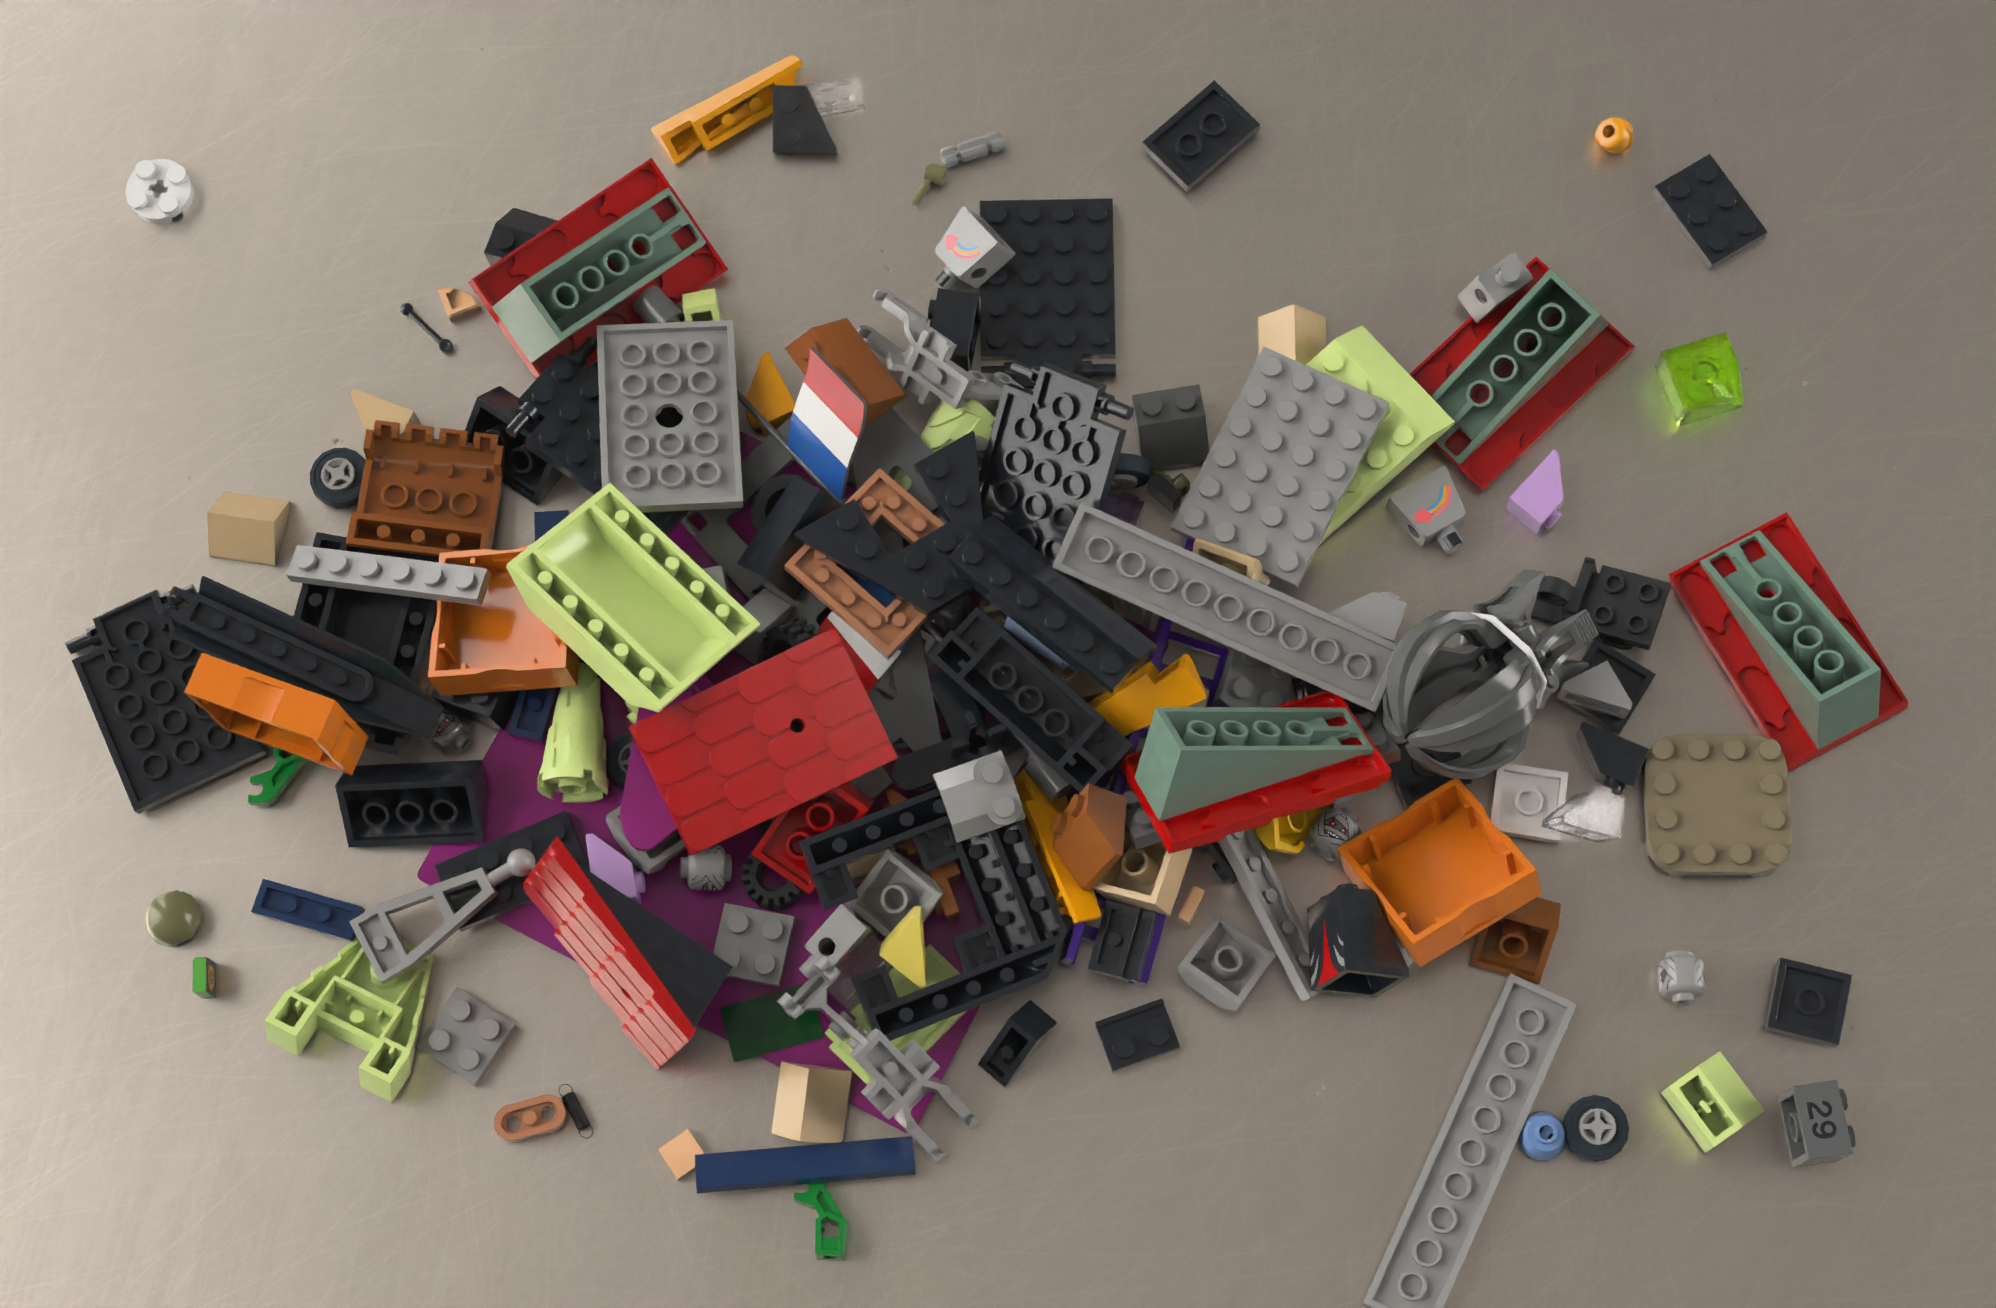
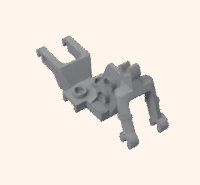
M877 288L872 299L883 301L882 307L903 322L905 335L910 344L906 351L902 350L874 328L867 325L859 326L857 332L862 338H866L865 342L873 351L885 358L888 370L903 372L898 385L902 390L908 389L918 396V402L922 405L930 403L935 394L954 409L963 407L967 398L1000 400L1004 384L1013 383L1024 388L1009 375L1002 372L989 374L976 370L965 371L950 360L957 345L932 327L926 328L927 317L885 288Z
M822 955L814 963L817 970L816 974L808 982L806 981L793 997L786 992L777 1002L794 1019L801 1016L805 1011H822L832 1021L828 1027L842 1041L849 1037L850 1040L847 1044L853 1049L850 1055L873 1078L861 1093L888 1120L894 1116L895 1120L937 1163H940L946 1157V1154L937 1147V1144L911 1117L910 1111L927 1093L935 1092L971 1129L980 1120L971 1113L965 1104L950 1090L947 1084L932 1076L940 1066L930 1058L916 1041L912 1039L899 1051L877 1028L870 1034L863 1027L857 1031V1023L847 1013L842 1011L838 1015L827 1005L828 988L841 972Z

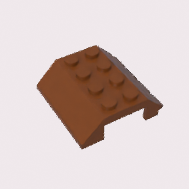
M375 420L374 431L366 429L363 446L366 462L357 511L351 512L346 546L439 557L441 552L478 549L491 550L504 477L505 447L499 446V435L475 432L473 443H468L469 431L441 428L439 439H435L434 427L406 424L405 435L400 434V423Z

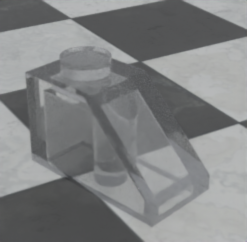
M1592 786L1590 791L1575 794L1543 819L1542 827L1597 843L1621 839L1626 798L1612 794V789L1608 787Z

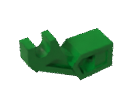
M274 748L273 756L278 762L271 771L269 770L250 777V783L253 786L262 785L263 790L259 795H248V803L250 805L269 806L279 800V796L309 760L297 755L287 757L286 751Z
M825 1183L808 1184L809 1188L805 1193L794 1192L795 1202L815 1209L819 1215L816 1219L815 1255L817 1260L845 1261L848 1223L827 1190ZM829 1222L831 1225L837 1226L840 1231L839 1237H824V1225Z

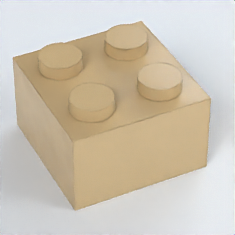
M1124 832L1123 856L1092 888L1108 900L1170 916L1193 849L1190 848L1169 854L1163 844L1164 842L1161 841L1137 850L1126 832Z

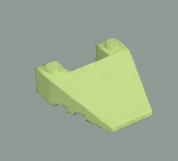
M356 938L337 952L338 956L324 967L320 965L312 971L311 977L299 986H292L284 992L264 1021L267 1041L299 1056L317 1028L368 1053L359 1066L360 1087L392 1103L411 1074L435 957L429 954L416 967L387 984H382L358 938ZM403 941L409 953L414 948H416L415 946Z

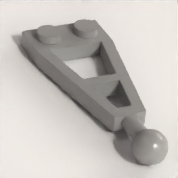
M515 849L509 854L507 863L490 873H487L486 869L481 867L380 903L349 921L380 983L387 984L416 967L498 895L495 888L496 885L513 875L518 877L529 875L535 867V857L527 849ZM478 883L482 891L456 912L447 894ZM434 899L446 922L409 953L389 915Z

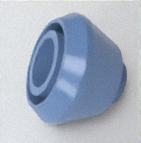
M1547 1111L1530 1113L1518 1137L1521 1149L1526 1155L1535 1160L1548 1161L1556 1158L1563 1152L1567 1144L1563 1121L1555 1114ZM1552 1134L1551 1139L1548 1140V1136Z

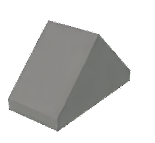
M766 588L743 606L760 623V627L733 649L755 665L760 664L766 656L762 652V649L767 647L762 644L763 639L767 637L766 632L772 627L784 623L794 608L793 605Z
M1608 661L1563 682L1557 694V699L1623 719L1626 718L1632 707L1630 698Z

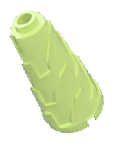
M967 398L963 407L954 409L941 400L930 416L919 438L933 453L971 431H974L975 436L978 435L989 440L992 431L991 424L994 422L995 417L974 398ZM899 469L893 480L907 491L912 485V480Z
M579 663L578 686L560 687L552 726L548 730L543 763L537 782V790L543 796L554 800V791L563 793L562 802L587 803L603 799V793L608 794L609 780L606 777V743L603 738V715L600 707V678H597V673L586 663Z

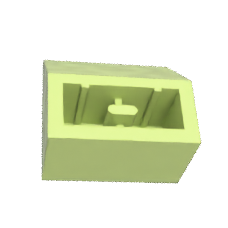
M1720 1051L1661 1092L1705 1153L1765 1111Z

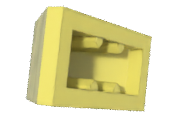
M914 906L882 941L879 955L918 987L926 986L927 965L921 906Z

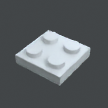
M1511 763L1496 769L1490 821L1507 836L1558 844L1561 839L1569 773Z

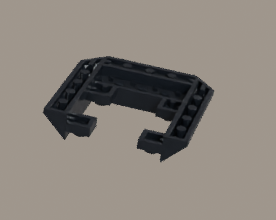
M937 788L799 841L810 878L813 881L824 912L859 898L847 865L912 840L924 872L957 860L982 923V927L951 939L964 970L961 974L900 998L897 996L886 965L851 978L864 1012L863 1015L871 1031L877 1028L889 1041H892L1048 978L1067 934V929L1023 820L956 843L946 808Z

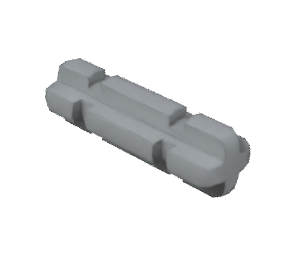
M994 131L988 133L986 138L979 136L958 143L956 148L953 145L942 148L940 154L945 167L957 165L959 160H962L964 163L988 155L987 151L991 150L994 153L1003 150L1005 142L1001 132Z

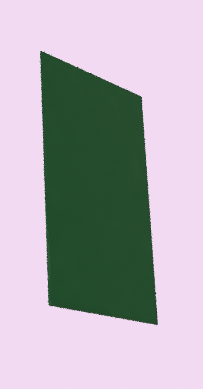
M802 985L720 1007L734 1062L824 1037L817 1011H805L801 1016L794 1019L777 1002L786 992L793 997Z

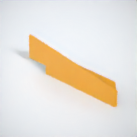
M791 55L652 127L651 130L674 164L681 162L701 144L708 151L773 113V85L793 86L798 68H802L803 63L801 59Z
M1186 653L1160 673L1154 664L1149 661L1135 673L1130 674L1113 694L1106 690L1088 704L1117 731L1126 736L1150 725L1156 707H1189L1206 698V691L1192 658Z
M1023 769L1013 780L1025 815L1023 821L1060 914L1071 916L1074 923L1096 920L1101 916L1094 889L1091 888L1089 891L1081 889L1053 849L1054 833L1051 832V825L1056 814L1062 813L1069 805L1066 795L1058 801L1051 803Z

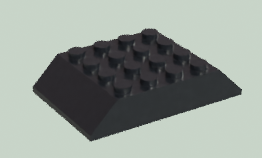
M316 532L312 546L439 562V557L346 546L347 537ZM302 583L293 617L386 658L425 692L427 691L431 637L437 617L436 600ZM356 722L368 736L364 747L367 750L400 756L413 735Z

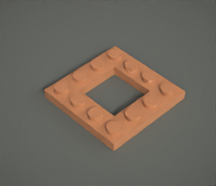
M880 468L845 502L846 504L855 499L872 527L882 519L910 544L944 525L940 519ZM804 544L784 565L785 570L887 660L929 618L915 610L912 605L907 602H901L896 598L885 608L839 568L837 562L833 563L826 559V556Z

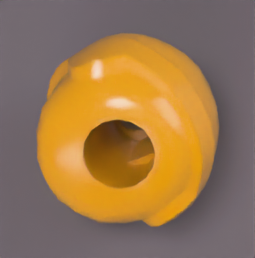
M1612 117L1600 123L1595 132V139L1606 151L1622 153L1631 146L1633 129L1627 120Z

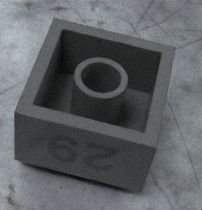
M1837 1080L1793 1086L1777 1096L1792 1168L1834 1163L1853 1154L1852 1148L1856 1145L1855 1134L1852 1126L1846 1123L1844 1111L1848 1108L1847 1097L1844 1089H1839Z

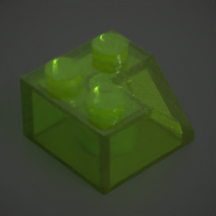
M1726 332L1661 351L1654 367L1678 427L1743 407L1739 365Z

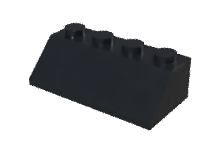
M483 760L357 765L352 775L343 773L335 785L348 847L484 842L486 839L489 790Z

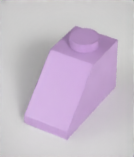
M1553 449L1509 497L1505 507L1509 513L1536 535L1544 526L1549 530L1562 515L1559 512V508L1564 499L1560 458L1557 451Z
M593 833L585 834L590 872L636 903L642 904L640 893L646 892L643 871L637 872V868L632 861Z

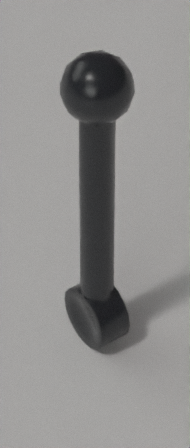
M410 303L401 305L400 312L405 316L411 317L439 344V349L442 353L448 354L453 350L451 341L442 339L413 311V306Z

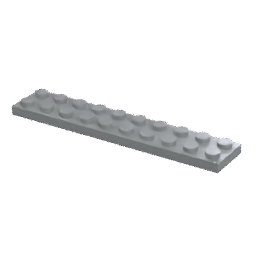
M1082 502L1079 504L1053 562V568L1372 712H1376L1387 687L1389 664L1397 644Z
M1512 973L1509 974L1363 1300V1305L1369 1308H1444L1577 1006L1576 1003Z

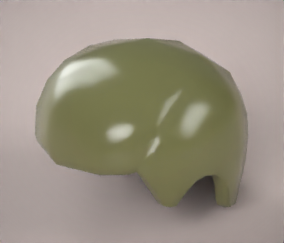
M178 890L169 891L156 897L149 905L146 913L148 933L156 943L168 947H176L179 943L192 939L202 921L199 904L190 894Z

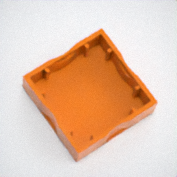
M530 545L512 550L478 549L439 553V563L487 568L492 575L482 606L436 600L437 617L431 637L428 679L441 696L578 686L579 656L527 607L506 568L507 563Z
M201 653L184 691L198 706L207 711L210 717L224 730L287 751L349 775L353 774L368 740L366 733L336 700L205 653Z
M1452 779L1415 801L1401 814L1378 823L1337 848L1344 873L1353 884L1358 886V889L1373 891L1392 934L1419 968L1542 894L1536 868L1513 841L1494 826L1487 816L1484 807L1460 779Z

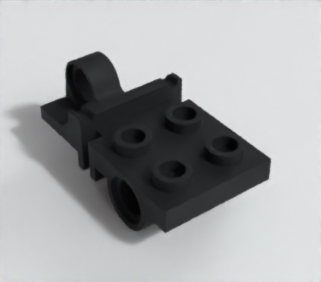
M1585 557L1575 587L1561 578L1544 576L1537 591L1531 618L1556 625L1587 609L1599 633V640L1604 644L1621 650H1630L1633 646L1650 650L1671 586L1669 582L1602 565L1600 573H1597L1595 559Z

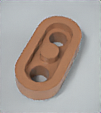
M550 1094L541 1095L502 1107L495 1116L494 1128L497 1134L508 1142L523 1141L560 1129L567 1119V1109L558 1097ZM553 1108L555 1110L554 1118L549 1121L545 1120L543 1117L545 1110ZM513 1118H519V1128L514 1131L510 1130L509 1122Z

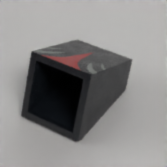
M1341 884L1331 893L1322 896L1319 901L1307 908L1311 991L1376 998L1410 977L1409 968L1372 890L1358 889L1356 884Z

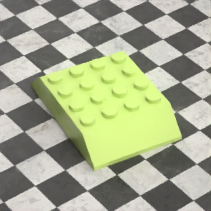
M1362 325L1334 339L1306 364L1313 369L1389 402V408L1320 544L1455 424V421Z
M611 483L607 484L512 559L506 566L527 607L627 703L660 712L760 627V623Z

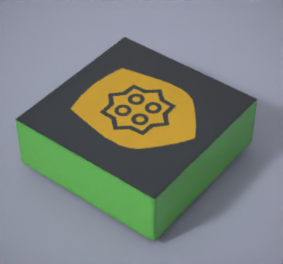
M195 957L193 960L192 992L203 999L216 998V963L208 957Z

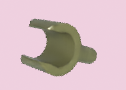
M930 164L926 167L924 181L911 201L914 206L918 207L932 183L940 186L943 185L947 174L945 167L936 164Z
M1159 469L1151 470V475L1159 473L1181 492V497L1189 492L1191 488L1190 481L1183 473L1172 479Z

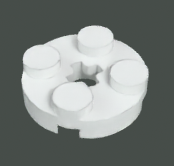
M153 159L151 161L142 160L136 164L135 171L132 172L127 181L125 192L129 206L142 220L152 224H167L173 221V217L180 213L183 215L189 210L194 199L195 190L183 166L169 159ZM163 185L165 189H168L167 193H161L159 198H155L153 190L156 187Z

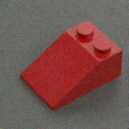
M846 782L777 815L751 854L810 895L815 886L810 878L799 841L864 817L875 800L849 782Z

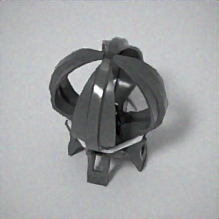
M1524 569L1523 572L1512 578V581L1510 580L1496 597L1484 603H1475L1473 606L1474 613L1460 610H1440L1411 627L1397 644L1389 664L1387 687L1383 694L1384 712L1382 715L1383 725L1395 743H1405V736L1420 721L1473 680H1484L1486 682L1446 712L1408 736L1407 740L1409 743L1405 748L1411 758L1424 769L1443 777L1473 779L1483 777L1514 761L1526 747L1529 723L1535 717L1536 709H1543L1549 696L1556 692L1563 682L1577 676L1581 671L1583 672V669L1589 666L1588 662L1567 659L1599 635L1587 609L1540 633L1537 632L1532 620H1528L1525 615L1545 576L1543 571ZM1569 632L1572 640L1550 650V647L1558 639ZM1457 633L1461 634V646L1454 648L1443 646L1452 636ZM1419 748L1440 752H1469L1457 759L1441 763L1422 752Z

